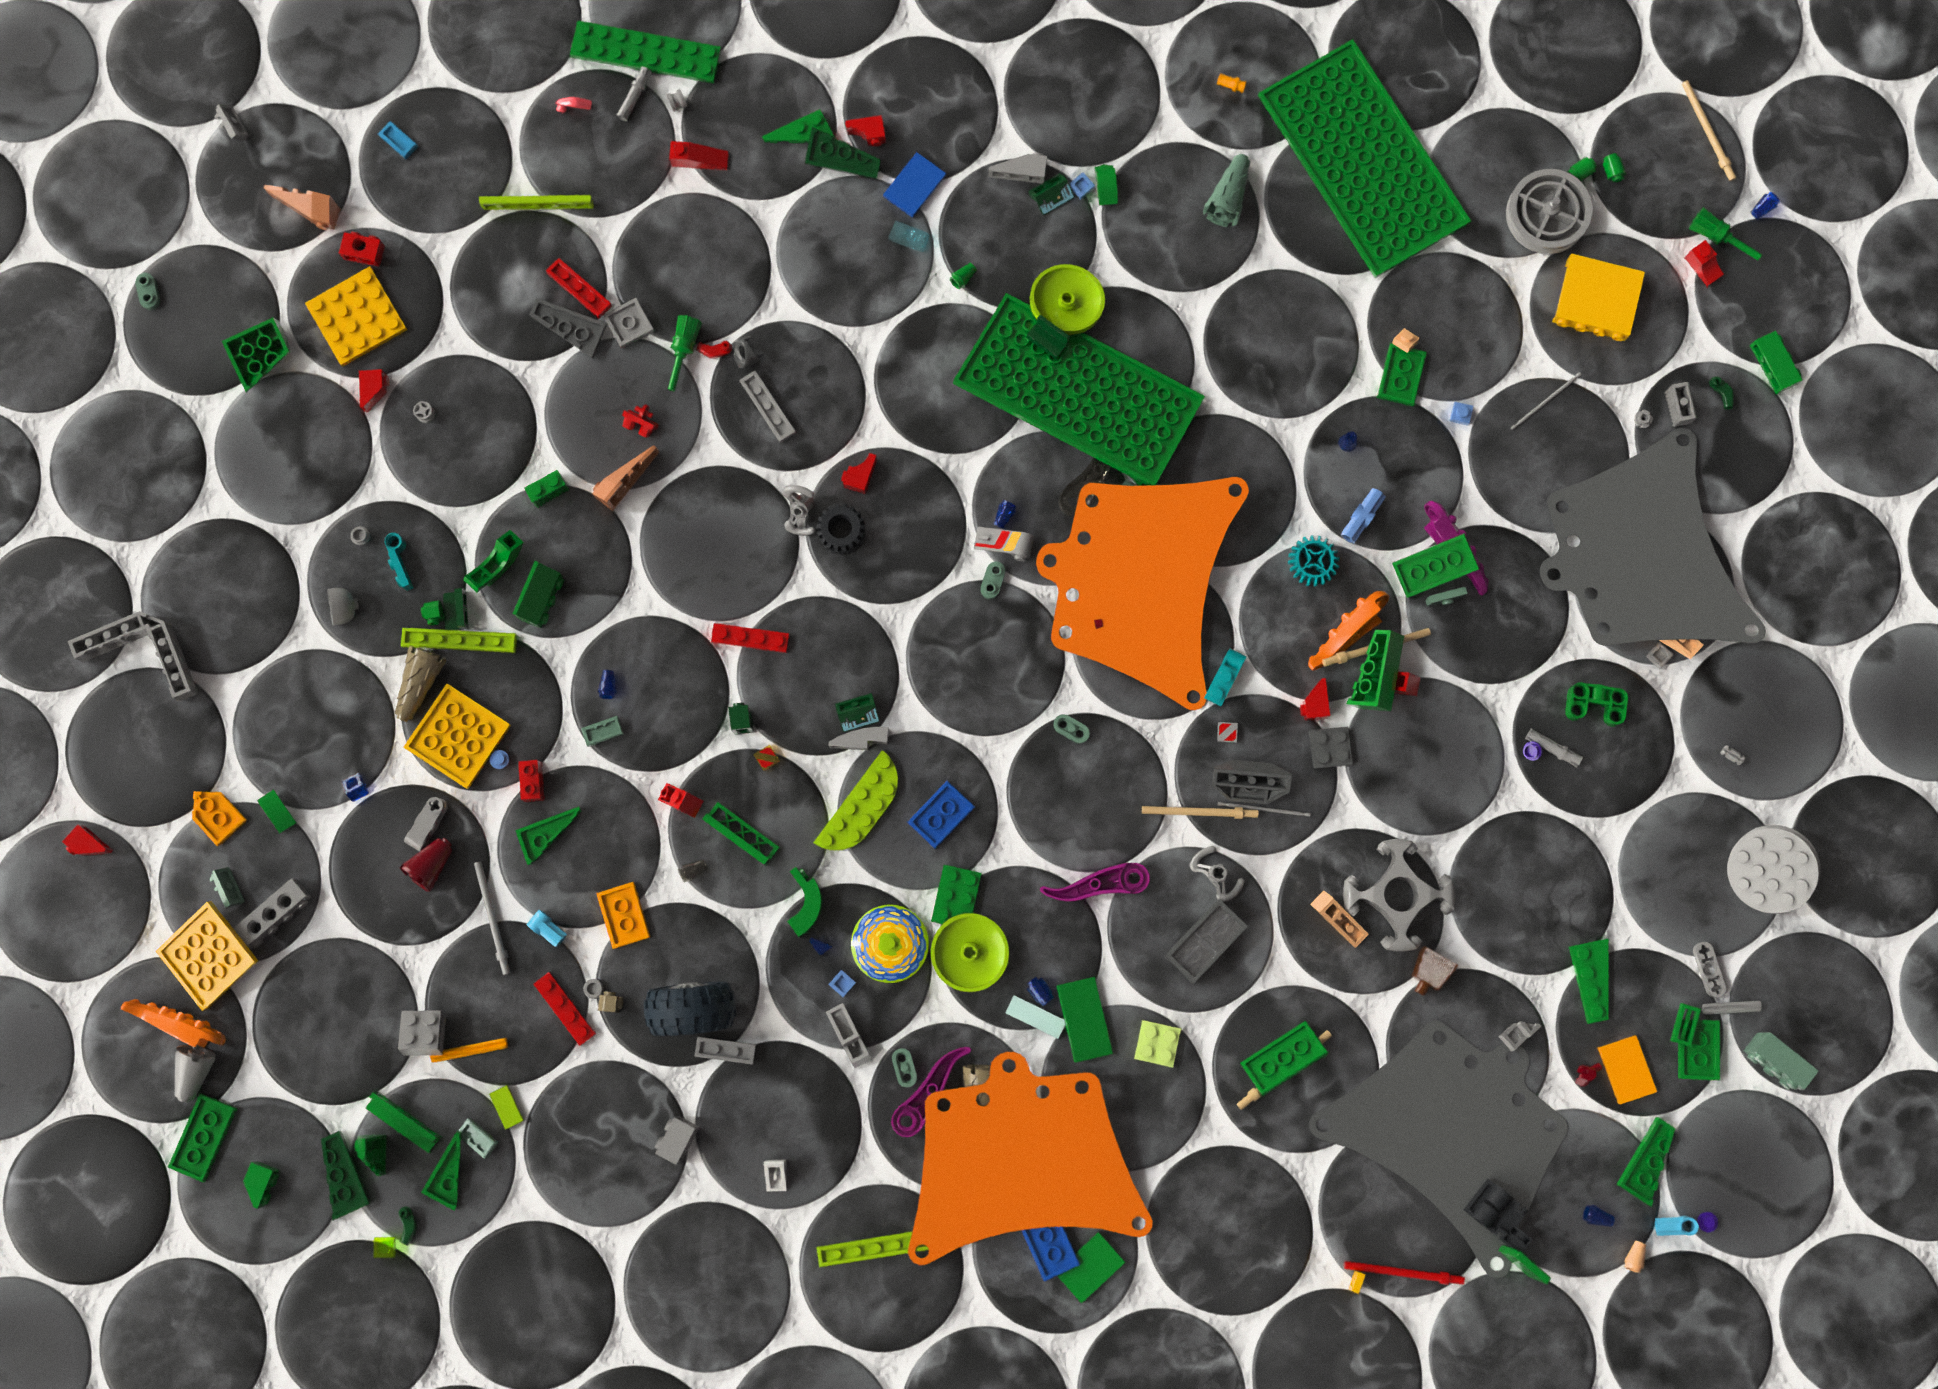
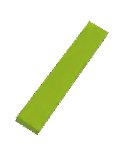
M591 195L479 197V204L483 210L594 208V201Z
M402 628L401 647L409 648L412 645L414 648L419 647L423 649L516 653L517 634Z
M913 1231L818 1246L819 1267L908 1253ZM921 1244L916 1247L915 1252L929 1249L926 1245Z

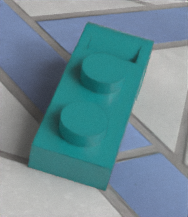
M390 533L385 537V545L390 557L388 563L391 569L396 571L397 576L395 580L398 586L406 591L411 590L414 587L399 554L405 550L406 541L399 534ZM399 539V544L396 547H392V542Z
M1229 648L1204 698L1221 707L1247 656Z

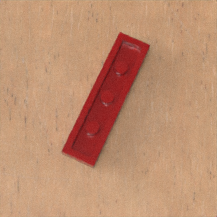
M560 258L546 270L551 278L597 318L600 319L612 307V304Z
M714 623L711 643L787 653L790 634Z
M548 972L533 984L579 1046H582L596 1035V1032L551 972Z

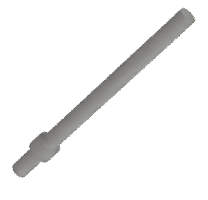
M476 862L474 866L497 953H495L496 958L500 962L503 975H508L511 973L507 958H509L508 953L503 946L482 862Z

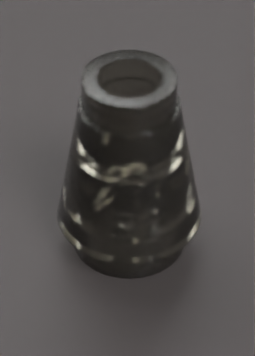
M702 859L681 865V868L677 870L683 883L687 881L691 882L708 870Z

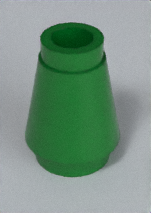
M968 263L953 272L949 280L956 289L964 288L977 269L972 263Z

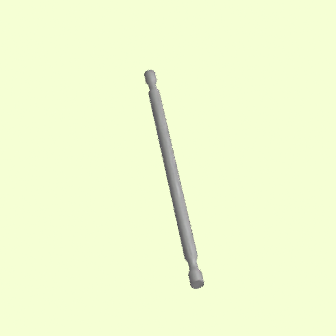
M1580 372L1576 374L1574 378H1571L1520 419L1511 429L1514 430L1582 374Z
M1218 802V806L1243 807V809L1310 817V813Z

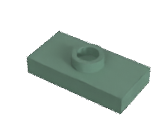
M1461 587L1431 595L1425 602L1427 607L1440 603L1445 606L1454 603L1453 600L1462 598L1468 593L1466 587Z
M618 716L581 728L587 747L624 735Z
M467 1118L459 1129V1132L462 1133L461 1139L484 1159L489 1157L499 1143L471 1118Z

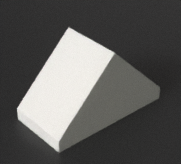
M786 1160L764 1161L767 1191H786Z

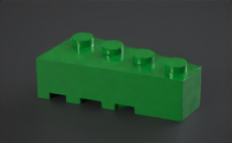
M1375 630L1366 652L1368 655L1367 659L1361 665L1360 671L1362 672L1358 682L1355 681L1352 689H1354L1352 697L1348 698L1347 705L1359 709L1391 711L1404 635L1391 630Z

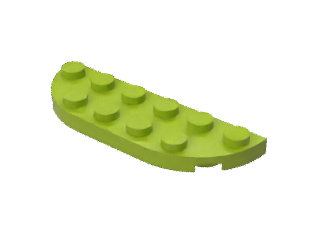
M883 750L880 752L813 842L815 845L832 851L845 850L858 845L870 833L892 803L898 788L897 770L887 753Z

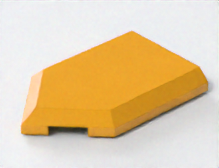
M194 791L192 819L216 846L222 845L247 821L222 792Z

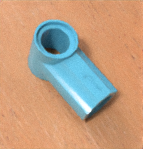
M540 909L526 924L538 935H542L555 947H558L567 936Z
M1689 1216L1655 1218L1657 1236H1692L1698 1231L1697 1221ZM1689 1220L1691 1228L1685 1231L1683 1224Z

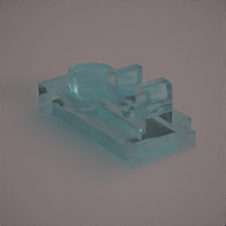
M895 221L889 235V240L924 252L930 234Z

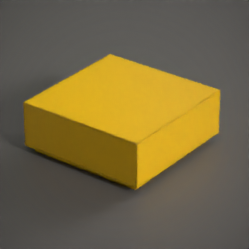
M1354 1271L1349 1290L1359 1294L1365 1274Z

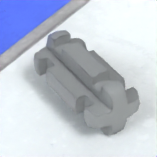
M1728 745L1724 746L1721 750V755L1724 754L1727 759L1737 762V765H1741L1746 758L1744 755L1741 756V753L1735 749L1729 748Z

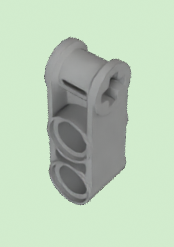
M432 797L427 801L417 816L414 825L405 836L404 843L418 851H421L428 845L431 836L437 830L440 821L448 809V804L444 799ZM435 803H438V806H440L439 809H436V807L434 806Z

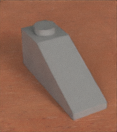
M1041 153L1026 154L990 166L989 177L1042 184L1045 179L1047 156Z

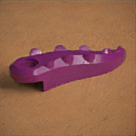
M1428 501L1424 505L1425 512L1430 518V523L1424 529L1436 544L1463 533L1467 537L1466 532L1459 530L1455 525L1456 517L1449 515L1440 503ZM1471 545L1470 547L1479 570L1466 575L1482 596L1488 591L1489 580L1484 574L1483 564L1476 557V548Z
M1123 863L1096 871L1064 888L1053 889L1041 886L1040 891L1044 895L1060 901H1079L1110 893L1137 894L1143 892L1148 887L1150 875L1148 870L1139 863ZM1131 873L1139 874L1140 880L1138 883L1132 884L1129 881Z
M970 1047L955 1049L941 1057L915 1093L895 1110L892 1115L891 1125L896 1134L909 1138L915 1136L925 1125V1101L931 1093L944 1090L954 1064L971 1052ZM904 1116L912 1118L913 1122L910 1127H904L901 1124V1119Z

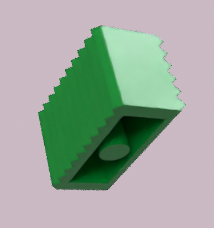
M558 470L524 487L531 502L538 508L539 505L542 506V504L549 502L552 498L559 497V494L562 495V493L569 491L565 480Z

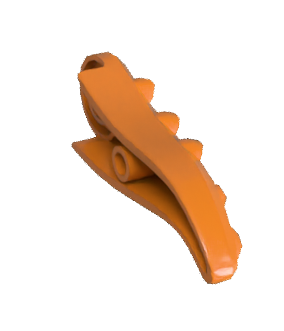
M1376 591L1366 599L1359 598L1357 600V607L1351 613H1344L1342 615V622L1337 629L1329 631L1330 638L1326 644L1321 645L1319 652L1309 658V668L1315 671L1324 667L1322 659L1335 656L1336 653L1342 651L1345 652L1362 636L1382 623L1377 614L1387 604L1390 596L1385 591Z
M137 999L126 1001L121 1006V1010L143 1019L193 1047L198 1045L205 1048L209 1041L224 1046L226 1042V1037L223 1033L211 1028L208 1021L194 1020L191 1014L176 1013L175 1009H168L166 1006L158 1008L152 1002L146 1005L141 1004Z

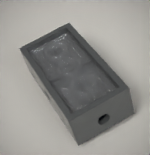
M1218 899L1164 957L1193 984L1248 926Z

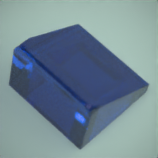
M360 773L342 781L345 793L352 802L369 794Z
M809 939V942L820 956L833 948L816 939Z

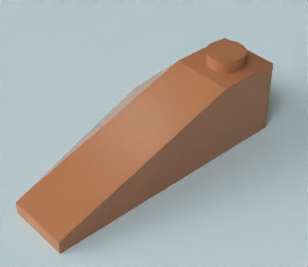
M264 186V189L270 196L305 217L322 230H328V228L335 230L341 209L331 196L313 191H307L304 194L298 189H293L290 192L283 187Z
M653 445L605 477L602 482H598L593 488L594 492L592 494L594 497L614 511L658 455L657 447Z

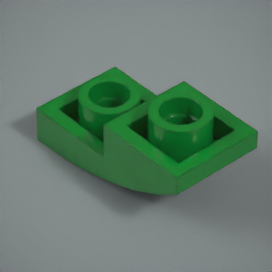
M274 789L257 800L279 833L296 823Z

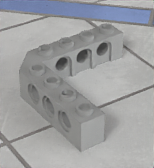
M139 611L68 641L74 659L85 662L149 635L157 651L155 654L159 657L164 670L162 672L168 679L172 698L183 701L198 695L173 626L165 621Z

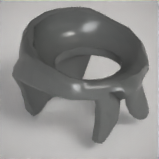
M751 336L735 342V360L738 367L742 369L756 364L760 361V357L764 355V353L755 354L746 342ZM741 346L744 347L745 358L741 354Z

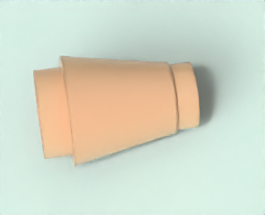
M1638 1241L1634 1242L1624 1260V1267L1636 1273H1640L1641 1269H1644L1646 1244Z

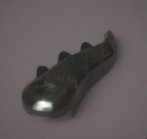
M1093 457L1082 473L1068 483L1060 494L1058 504L1061 511L1068 516L1074 517L1077 506H1071L1068 500L1075 498L1078 501L1080 491L1086 484H1104L1111 466ZM1090 494L1086 497L1085 502L1088 507L1096 495Z

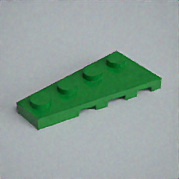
M1609 938L1569 946L1587 1024L1608 1020Z
M1656 1117L1616 1184L1650 1207H1652L1654 1201L1652 1200L1654 1191H1657L1659 1185L1658 1178L1660 1172L1663 1171L1665 1165L1663 1163L1666 1153L1669 1152L1675 1132L1673 1126L1659 1117Z

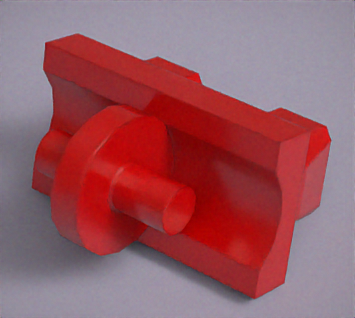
M644 404L642 408L636 406L634 411L624 410L622 414L625 417L623 427L634 430L636 423L641 425L638 434L645 438H649L653 430L658 429L659 424L646 418L647 416L652 419L654 415L649 412L650 406Z

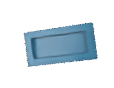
M391 121L378 133L379 137L404 159H407L418 148V145Z

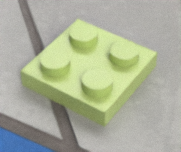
M1142 1020L1134 1059L1173 1067L1181 1029Z

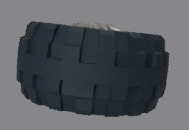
M688 982L650 989L644 1000L646 1026L649 1027L650 1033L654 1036L688 1035L728 1029L732 1027L736 1017L734 991H731L728 982Z

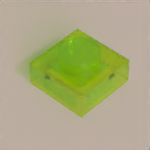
M374 1237L373 1258H394L396 1237Z

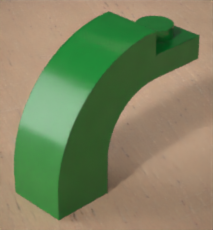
M509 530L496 540L494 549L486 560L465 575L463 580L476 593L487 585L490 587L513 564L524 542Z
M795 867L790 870V873L801 886L805 899L799 913L787 922L797 936L801 938L812 929L820 916L822 894L817 881L812 878L807 882L806 879L809 877L802 868L798 870Z

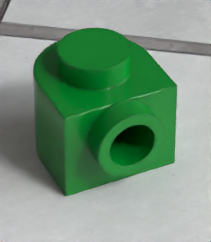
M440 600L424 603L423 607H421L422 617L427 620L428 625H438L439 622L445 621L444 609Z

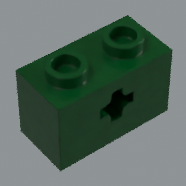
M744 702L734 703L733 707H728L731 731L735 735L754 733L752 710L750 707L745 705Z

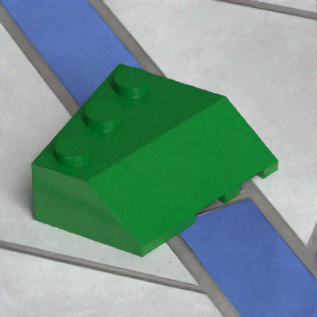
M270 318L222 341L246 393L290 352L287 337L280 322L275 318Z

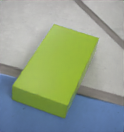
M508 1085L489 1094L505 1130L524 1121Z

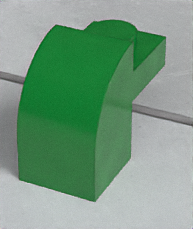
M1106 164L1094 167L1099 205L1118 204L1115 168H1113V165Z

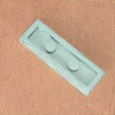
M1013 996L1006 1010V1014L1057 1039L1065 1026L1063 1019L1016 996Z

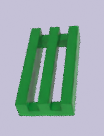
M1680 1003L1671 1042L1687 1047L1692 1046L1701 1013L1700 1008ZM1685 1009H1687L1679 1039H1677ZM1695 1011L1687 1041H1684L1691 1012Z

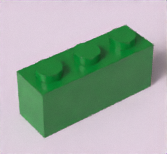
M1776 331L1756 339L1750 347L1775 394H1779L1800 383L1802 375L1800 370L1795 367L1791 353L1783 345V338Z

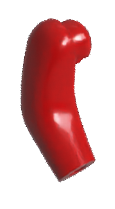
M723 341L714 346L700 342L697 345L696 351L708 358L714 359L729 354L732 351V345L728 341Z

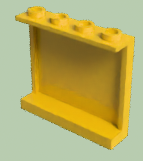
M1571 253L1566 261L1565 267L1567 269L1556 315L1552 322L1557 323L1560 327H1573L1579 332L1589 331L1593 332L1596 336L1612 337L1615 341H1625L1631 334L1645 272Z

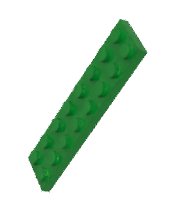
M577 21L570 56L571 58L641 70V67H645L652 73L714 84L721 47Z

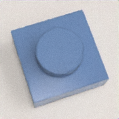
M1083 172L1069 183L1071 190L1080 199L1084 198L1095 188V185Z
M1454 402L1450 422L1468 426L1473 406Z
M841 970L828 985L844 998L856 982Z

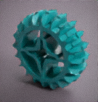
M1313 535L1310 536L1309 540L1303 537L1302 542L1299 540L1296 542L1297 547L1292 546L1291 550L1294 553H1289L1288 555L1291 558L1288 561V565H1294L1289 569L1290 572L1296 571L1293 577L1297 578L1300 576V583L1307 580L1306 586H1309L1311 581H1313L1314 587H1317L1318 581L1321 585H1324L1325 579L1331 581L1330 575L1335 576L1337 572L1334 569L1339 568V565L1335 562H1339L1340 558L1334 557L1338 550H1331L1334 544L1332 543L1328 546V539L1321 542V536H1318L1317 540H1315ZM1316 547L1321 549V551L1313 552L1311 549L1308 550L1307 548ZM1300 552L1304 554L1303 557L1306 560V563L1302 567L1299 563ZM1327 555L1329 562L1327 571L1322 563V558ZM1319 557L1316 564L1311 563L1308 566L1311 559ZM1313 569L1317 573L1320 572V574L1312 575L1307 573L1306 571Z

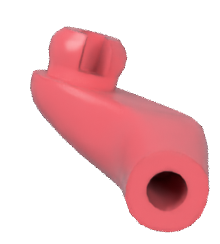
M578 97L562 98L556 102V105H558L557 111L565 113L567 107L590 110L592 101Z

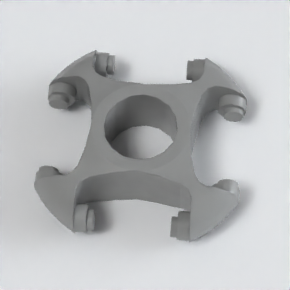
M1405 839L1386 840L1378 845L1377 851L1382 855H1389L1391 853L1392 860L1382 877L1370 888L1363 892L1358 891L1356 888L1359 886V881L1353 875L1344 881L1343 886L1344 907L1350 915L1355 916L1360 909L1358 907L1360 905L1356 901L1362 900L1379 911L1394 930L1395 937L1385 936L1380 943L1386 950L1411 951L1421 945L1422 940L1419 937L1410 935L1407 938L1406 931L1419 910L1434 899H1439L1441 901L1440 910L1445 915L1450 914L1455 908L1456 893L1453 879L1449 875L1444 874L1438 880L1440 882L1439 885L1442 887L1440 891L1435 890L1419 879L1403 858V852L1407 855L1409 853L1412 855L1418 847H1416L1417 845L1413 841ZM1392 879L1403 880L1412 888L1414 895L1413 903L1405 912L1395 911L1385 901V887Z

